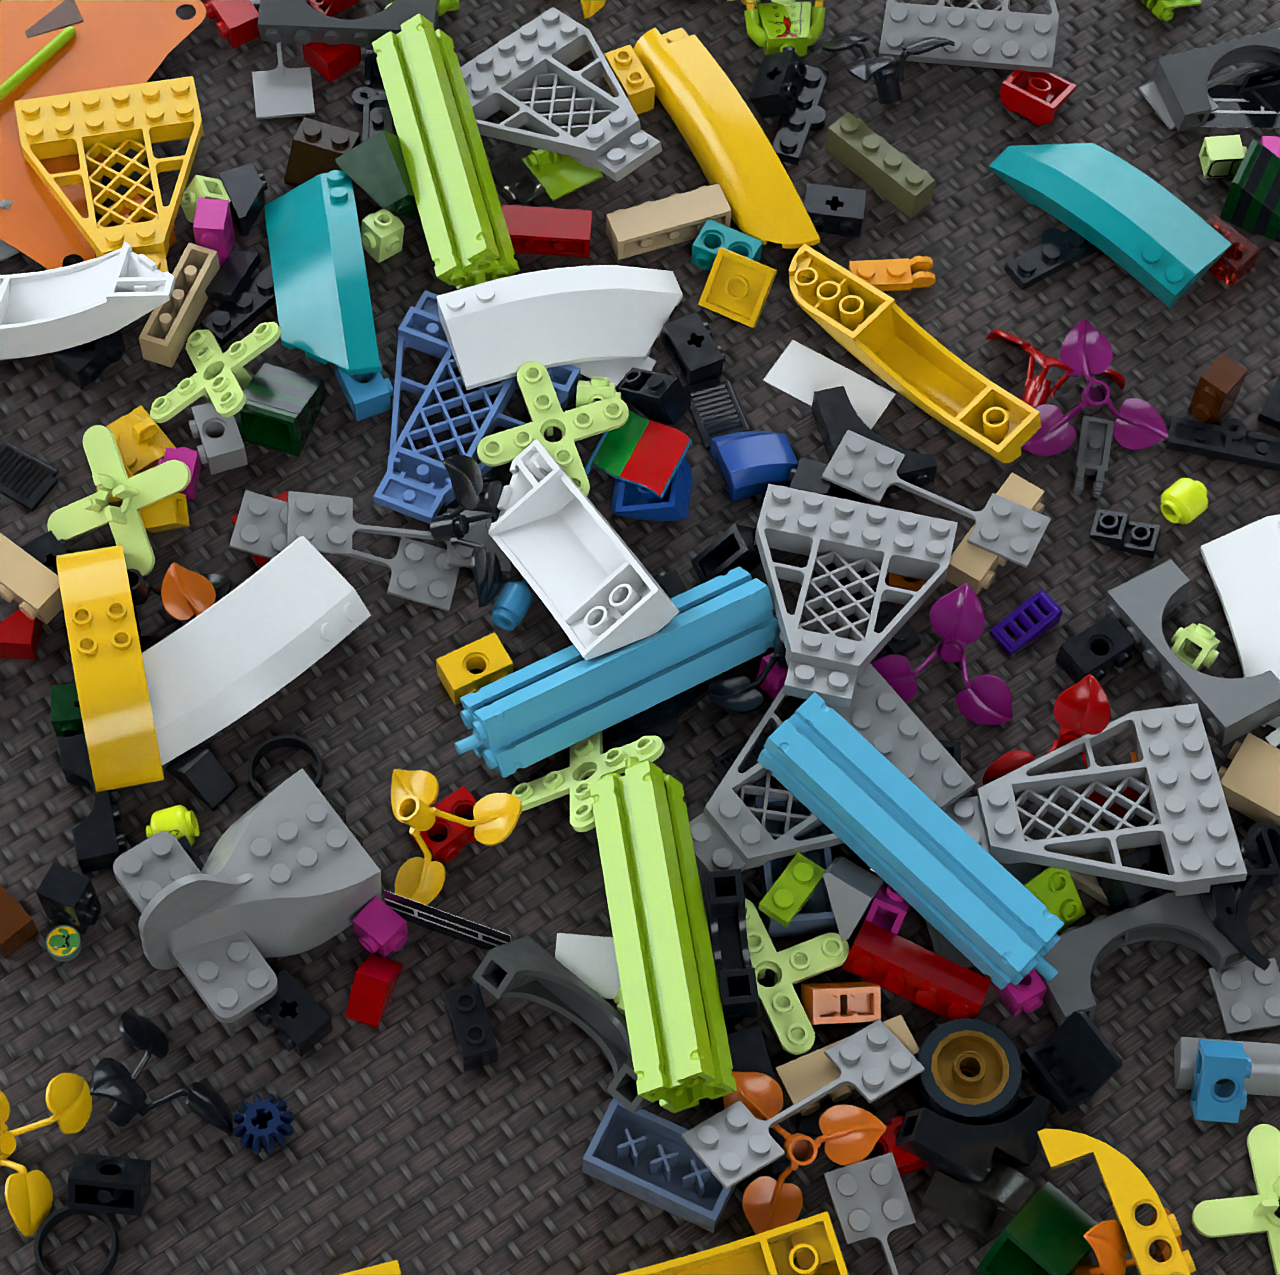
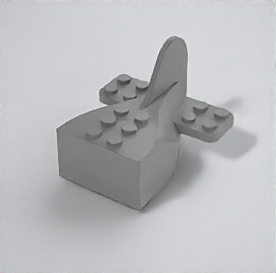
M303 768L276 787L225 831L214 846L201 872L175 836L168 832H159L120 855L113 863L116 880L141 913L138 926L147 960L156 969L167 970L179 967L215 1018L222 1023H232L276 994L278 980L276 974L264 958L290 956L311 950L353 925L352 919L375 896L382 900L381 870Z

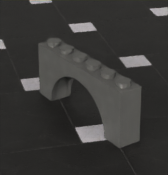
M1165 891L1157 894L1150 901L1128 909L1125 907L1121 912L1114 915H1101L1088 925L1080 928L1074 926L1064 930L1059 935L1061 939L1043 956L1058 971V974L1048 982L1039 972L1037 973L1047 987L1043 1000L1058 1027H1060L1073 1012L1079 1009L1085 1011L1093 1021L1097 1004L1091 991L1090 978L1104 958L1123 946L1148 940L1178 943L1202 955L1214 967L1216 972L1247 961L1248 958L1239 952L1216 929L1204 909L1200 894L1175 897L1174 891L1171 893Z

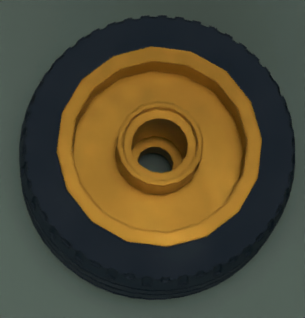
M970 1018L948 1021L933 1030L924 1040L918 1051L916 1059L923 1065L925 1071L913 1077L912 1080L914 1094L920 1107H926L936 1114L959 1123L990 1125L1003 1118L1014 1104L1022 1082V1064L1014 1043L995 1025H991L989 1022L986 1023L983 1020Z

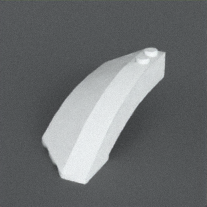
M125 241L123 247L118 250L70 266L39 272L0 275V360L57 352L115 333L168 302L174 288L175 278L167 271L163 273L158 270L156 263L145 255L134 253L132 247Z
M593 265L554 268L513 275L436 297L440 322L465 388L470 390L515 377L519 368L527 362L541 363L547 369L580 362L616 358L644 357L646 360L651 352L654 341L663 332V324L669 322V316L675 306L679 305L683 298V293L673 271L620 265Z
M537 439L513 459L509 470L513 475L510 484L503 487L497 505L500 514L498 520L491 523L488 534L532 587L586 661L656 634L680 613L626 543Z
M1273 515L1208 542L1200 548L1226 615L1244 678L1263 674L1271 670L1280 680V515ZM1280 716L1262 726L1270 725L1276 729L1279 728Z
M304 536L297 538L225 597L142 653L162 765L215 735L271 697L327 654L371 616L356 590Z

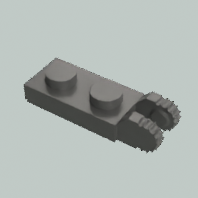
M1083 415L1074 468L1076 476L1073 494H1081L1084 487V475L1095 477L1092 497L1100 499L1103 480L1108 469L1114 421Z

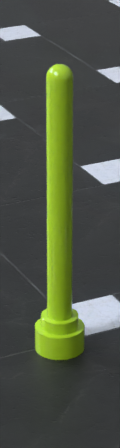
M73 26L66 27L0 85V102L76 36V29Z

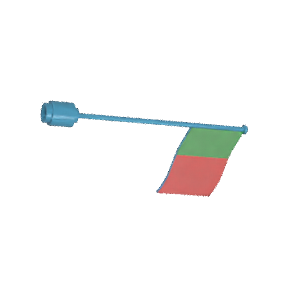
M629 410L628 420L623 426L603 433L584 470L586 475H588L594 465L612 477L646 488L662 499L692 440L676 428L645 419ZM523 578L522 582L506 583L491 609L492 622L503 630L512 631L515 626H519L534 600V596L531 593V589L527 586L528 582L525 578Z

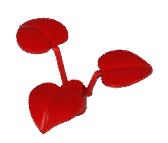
M992 330L986 340L1003 339L1016 342L1030 355L1027 379L1024 383L1026 388L1020 400L1033 408L1046 404L1049 397L1054 398L1057 390L1070 378L1065 373L1050 388L1052 382L1045 379L1050 367H1058L1069 373L1074 371L1073 368L1063 361L1046 356L1045 353L1041 352L1031 343L1009 332ZM1036 358L1043 369L1040 376L1035 375L1033 378ZM1108 367L1103 374L1111 378L1122 391L1126 383L1124 377Z
M1086 675L1078 683L1064 690L1056 699L1053 711L1054 717L1060 725L1058 740L1053 741L1048 753L1084 736L1085 733L1090 735L1099 734L1109 724L1111 716L1110 704L1104 689L1093 675ZM1016 750L1008 752L996 759L987 768L982 782L986 785L1034 761L1035 758L1028 751ZM1080 752L1079 754L1081 755L1084 765L1087 769L1088 766L1084 752ZM1119 785L1109 786V788L1115 791ZM1127 787L1121 794L1133 802L1139 799V792L1130 787ZM1096 791L1088 798L1101 807L1108 800V798ZM1114 803L1108 811L1120 817L1125 816L1129 810Z

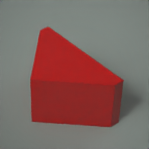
M316 42L302 44L304 60L330 83L362 61L361 47L357 45H328Z
M20 609L0 622V658L36 660L43 622L37 617L31 620Z
M370 954L355 973L345 1017L379 1029L403 970V964Z

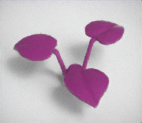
M1084 319L1071 329L1060 351V360L1074 369L1073 373L1065 371L1066 374L1072 377L1084 374L1085 379L1089 382L1082 391V402L1065 417L1061 409L1055 405L1043 404L1034 408L1040 412L1041 428L1022 448L1026 452L1038 456H1051L1064 452L1072 445L1076 438V430L1068 421L1085 407L1098 409L1104 404L1108 407L1111 414L1117 418L1114 421L1113 437L1125 449L1141 450L1165 441L1168 438V431L1161 415L1145 400L1128 398L1121 404L1120 413L1116 411L1112 404L1113 401L1110 399L1109 386L1090 375H1098L1107 370L1113 358L1112 347L1106 337L1096 330L1088 320Z
M963 583L954 591L942 596L932 606L929 616L930 623L935 632L942 637L939 646L935 647L933 652L915 670L911 671L910 662L905 656L897 654L885 655L871 663L900 698L907 703L914 697L917 691V682L913 677L918 676L937 656H940L946 662L958 661L960 663L963 684L966 686L956 696V703L960 712L969 720L983 725H999L1013 718L1012 695L1009 687L1001 678L995 675L983 674L977 676L972 683L969 681L966 666L967 657L964 655L967 643L975 642L982 635L985 627V616L977 595L968 583Z

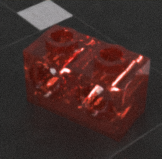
M1213 214L1205 222L1232 245L1208 270L1217 279L1222 280L1231 287L1254 267L1260 249L1216 214Z

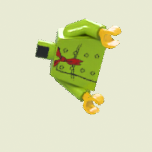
M740 0L747 8V10H744L747 34L759 47L764 49L765 55L794 49L798 57L807 55V47L814 45L823 32L826 10L823 7V2L826 0H814V6H812L811 1L794 2L787 5L757 3V8H755L754 4L756 0Z

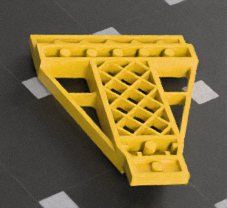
M193 76L14 101L24 161H28L95 250L96 257L122 248L125 241L132 247L134 253L145 255L156 263L158 270L163 273L168 272L166 257L170 247L169 238L201 136H204ZM190 138L185 155L161 159L153 156L152 143ZM129 149L138 152L133 159L124 155ZM99 153L108 157L103 163L94 160ZM79 154L80 169L71 172L49 174L39 160ZM146 158L149 168L141 164ZM116 162L125 166L120 172L111 169ZM87 166L95 170L90 176ZM180 170L171 202L165 207L162 205L157 175L161 172ZM133 171L143 175L137 182L128 178ZM104 175L112 179L107 186L98 182ZM150 181H152L153 191L145 187ZM77 184L84 186L88 218L81 217L59 187ZM121 184L129 188L124 195L115 191ZM91 189L99 193L94 199L92 198ZM136 194L147 198L141 205L131 200ZM107 198L117 202L111 209L102 205ZM155 203L157 213L149 210L150 207L153 206ZM124 207L134 211L128 218L119 214ZM95 212L103 216L98 222L96 221ZM142 216L150 220L137 223ZM111 221L119 224L118 226L107 227Z

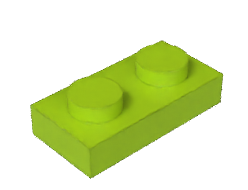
M798 852L761 900L758 909L787 928L824 879L823 873L825 869Z

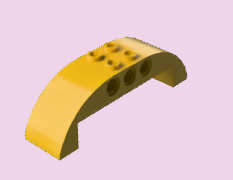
M117 545L57 555L56 563L95 790L96 792L162 781L164 780L123 546Z
M1047 1128L1037 1131L1051 1170L1090 1156L1094 1157L1140 1275H1191L1190 1273L1196 1272L1189 1250L1181 1252L1176 1237L1181 1236L1182 1233L1174 1213L1166 1214L1150 1182L1125 1155L1107 1143L1086 1134ZM1146 1205L1154 1210L1156 1215L1154 1224L1144 1226L1137 1222L1135 1210L1138 1207ZM1154 1241H1162L1169 1247L1170 1255L1167 1261L1157 1262L1150 1256L1149 1248Z

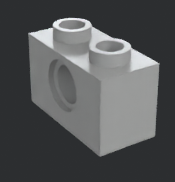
M212 402L191 407L194 420L188 421L193 439L200 438L201 445L196 446L201 464L208 463L211 475L248 465L245 447L234 415L222 417L216 411Z

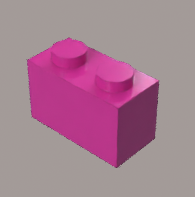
M198 198L193 224L196 245L217 251L220 266L223 265L233 250L235 240L229 200Z

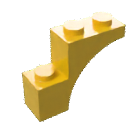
M117 443L128 478L133 477L123 459L120 443ZM111 493L108 503L111 506L120 507L123 499L113 497ZM174 494L139 510L146 531L156 533L190 526L185 494Z

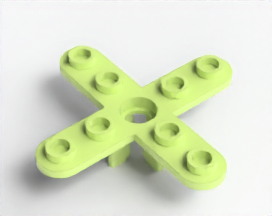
M275 322L261 323L252 333L241 341L233 343L224 353L210 330H196L191 333L185 348L197 373L190 378L183 379L175 389L165 396L157 398L151 406L150 417L156 423H164L201 396L207 402H212L216 411L222 417H231L238 413L246 403V395L242 388H246L253 379L243 366L272 346L279 339L281 328Z
M527 362L519 368L517 382L532 422L484 437L477 446L478 458L487 466H500L512 462L515 457L537 439L587 497L590 491V484L574 442L623 426L628 420V406L623 400L610 397L563 412L545 366L538 362ZM553 427L559 428L561 430V440L558 442L546 441L544 432L547 437L553 436Z
M94 425L85 432L83 447L98 492L54 511L48 519V531L51 530L57 540L63 538L65 541H69L109 523L116 546H123L126 568L136 569L144 577L154 568L155 556L139 510L186 489L191 479L190 469L182 461L169 460L128 478L113 432L105 426ZM111 493L113 497L123 499L120 507L109 505L108 500Z
M602 731L570 746V767L559 771H552L546 776L528 783H521L513 789L511 795H514L522 802V811L569 794L570 824L575 831L586 832L595 827L592 808L594 799L590 795L589 784L600 780L606 774L625 773V760L629 757H637L639 761H655L662 755L665 745L658 736H643L635 742L619 748H612L603 753Z
M745 898L748 947L751 963L755 968L758 997L782 1048L793 1055L805 1054L814 1044L815 1032L793 984L844 964L849 954L848 942L846 940L841 941V937L837 933H826L777 952L755 905ZM766 969L775 972V985L773 987H764L758 982L759 979L765 977Z
M1259 1124L1252 1128L1247 1136V1147L1258 1195L1203 1201L1193 1210L1192 1224L1199 1234L1209 1238L1266 1232L1275 1274L1280 1275V1218L1274 1214L1280 1206L1278 1201L1280 1199V1131L1272 1125Z

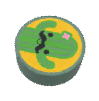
M57 926L46 937L45 944L48 953L56 961H71L82 950L80 934L72 926Z

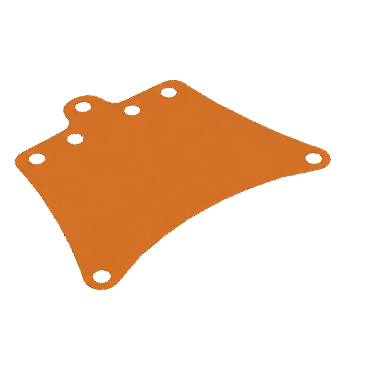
M0 0V85L66 28L27 38L25 34L26 30L65 0ZM74 0L83 19V22L71 25L76 29V36L0 102V202L1 199H5V201L11 199L14 203L9 206V210L5 207L0 209V240L13 246L48 270L63 267V260L68 255H79L83 258V261L95 258V250L28 161H24L14 101L146 83L166 56L205 19L207 10L201 0ZM184 4L191 5L195 8L196 15L191 19L182 20L176 15L177 8ZM99 153L94 160L103 163L108 157ZM79 154L39 160L49 174L71 172L80 169ZM87 166L90 176L95 170ZM77 184L59 187L81 217L88 218L84 186ZM91 189L92 198L94 199L99 193Z

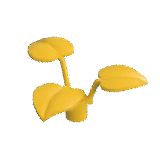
M394 769L391 782L393 814L398 821L410 826L409 833L415 837L424 853V859L422 857H413L400 867L395 880V894L428 905L440 893L445 881V867L438 861H431L432 854L420 835V831L429 830L434 825L436 816L468 827H475L474 837L476 840L486 846H493L507 839L518 822L522 812V802L517 797L507 793L486 795L473 808L474 820H467L431 807L436 802L439 793V783L433 774L423 770L408 771Z
M61 1073L49 1082L45 1098L48 1109L53 1113L51 1117L15 1130L7 1131L8 1126L5 1122L10 1115V1104L6 1096L0 1091V1167L6 1166L18 1172L11 1174L6 1180L5 1200L17 1228L24 1237L32 1236L48 1216L53 1203L52 1186L42 1171L32 1170L27 1173L25 1166L7 1160V1158L16 1149L15 1136L53 1124L56 1121L64 1134L77 1133L86 1126L92 1112V1095H90V1088L84 1077L74 1073Z

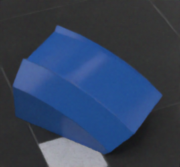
M746 431L711 439L710 454L723 476L732 502L765 493L768 484L787 486L791 469H797L799 464L785 434Z
M684 457L662 499L646 488L614 478L610 511L615 515L642 520H684L689 516L688 509L693 484L691 466Z

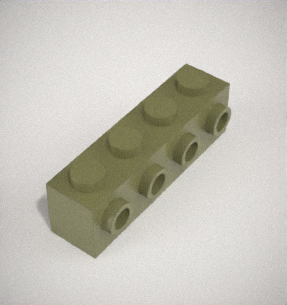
M847 112L828 127L825 150L910 218L914 217L931 202L935 179L932 178L929 172L922 170L914 164L906 154L900 153L890 145L883 136L877 135L867 127L864 121L857 119Z

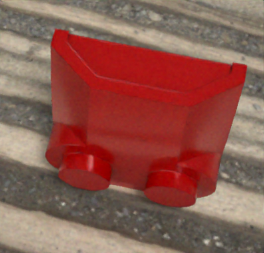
M1016 69L1002 83L999 91L1001 95L1000 100L1007 110L1030 119L1036 125H1045L1053 122L1056 112L1075 91L1077 85L1053 73Z

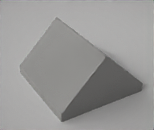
M839 856L835 857L825 870L823 878L841 941L849 939L884 881L845 857Z

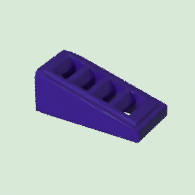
M1041 589L994 626L989 633L1011 656L1058 624L1062 615V609ZM1028 614H1030L1038 622L1036 625L1027 616ZM1019 621L1027 632L1025 633L1016 622ZM1009 628L1018 639L1014 641L1005 632L1006 629Z

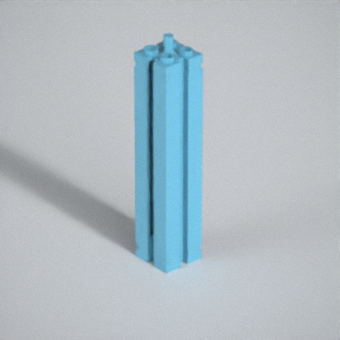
M739 566L728 571V574L725 576L715 577L671 598L670 600L680 613L652 636L587 661L573 644L480 688L477 693L471 692L461 697L460 700L464 710L460 711V715L468 730L473 728V735L454 743L458 754L462 755L474 750L478 758L483 756L490 770L495 769L505 778L515 773L518 768L524 769L766 652L770 647L775 648L781 630L778 620L774 618L772 610L775 608L768 586L757 578L752 580L751 574Z
M816 692L768 737L757 761L766 770L772 771L773 776L984 975H989L991 981L1001 991L1009 982L1016 986L1033 968L1048 982L1058 974V971L1043 956L1061 939L1056 932L1064 923L1055 914H1050L1047 907L832 707H827L825 701Z

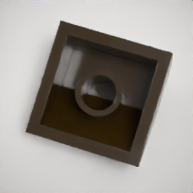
M304 117L292 141L284 183L298 187L319 174L329 173L333 170L343 171L337 165L335 159L361 144L360 133Z

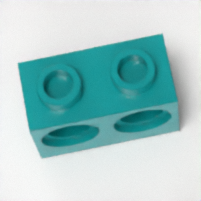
M708 219L692 245L691 263L703 270L711 271L718 250L721 247L759 262L761 260L763 241Z

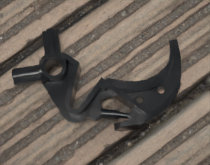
M1259 822L1251 826L1247 832V839L1239 844L1243 860L1245 858L1251 860L1254 870H1246L1247 876L1245 881L1211 885L1210 892L1200 893V898L1207 915L1216 929L1239 952L1265 971L1271 962L1252 944L1248 936L1246 922L1248 910L1253 901L1274 885L1273 880L1280 875V827L1273 823Z

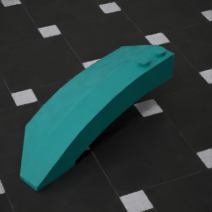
M1094 143L1008 146L989 165V169L1029 204L1032 206L1036 205L1080 234L1124 268L1169 308L1232 245L1193 210L1156 181L1117 155Z
M333 170L329 173H322L264 206L278 321L281 328V343L283 347L290 350L299 348L305 351L306 357L326 365L328 362L336 364L341 372L348 375L379 372L381 368L352 179L344 171Z

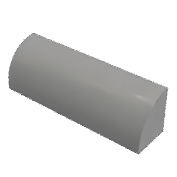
M1180 1037L1174 1047L1175 1089L1192 1090L1199 1040L1242 1043L1246 1055L1251 1057L1252 1060L1250 1078H1245L1244 1089H1246L1247 1094L1280 1097V1044ZM1220 1079L1215 1084H1224L1229 1079Z

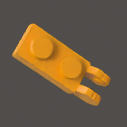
M915 256L910 260L905 258L849 261L848 269L851 273L880 291H901L930 287L936 282L935 274L931 273V271L928 272L933 267V260L928 256Z

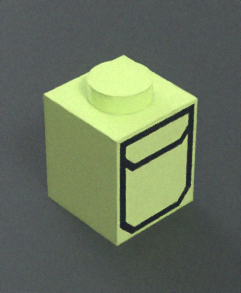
M1240 135L1205 137L1199 153L1205 179L1235 177L1247 152V148L1242 146Z

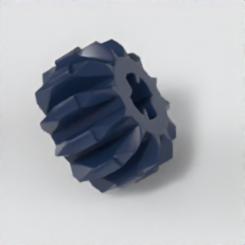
M255 1093L253 1096L254 1104L251 1105L246 1101H242L240 1105L243 1112L234 1113L233 1119L238 1125L233 1128L235 1137H241L239 1143L243 1149L252 1146L253 1154L259 1155L262 1147H266L267 1153L272 1155L274 1153L273 1145L277 1144L285 1148L287 1142L284 1136H290L294 1133L293 1126L290 1125L294 1120L293 1112L286 1111L288 1106L285 1100L275 1103L274 1094L270 1093L265 1101H261L260 1095ZM267 1120L268 1127L265 1129H260V1121Z

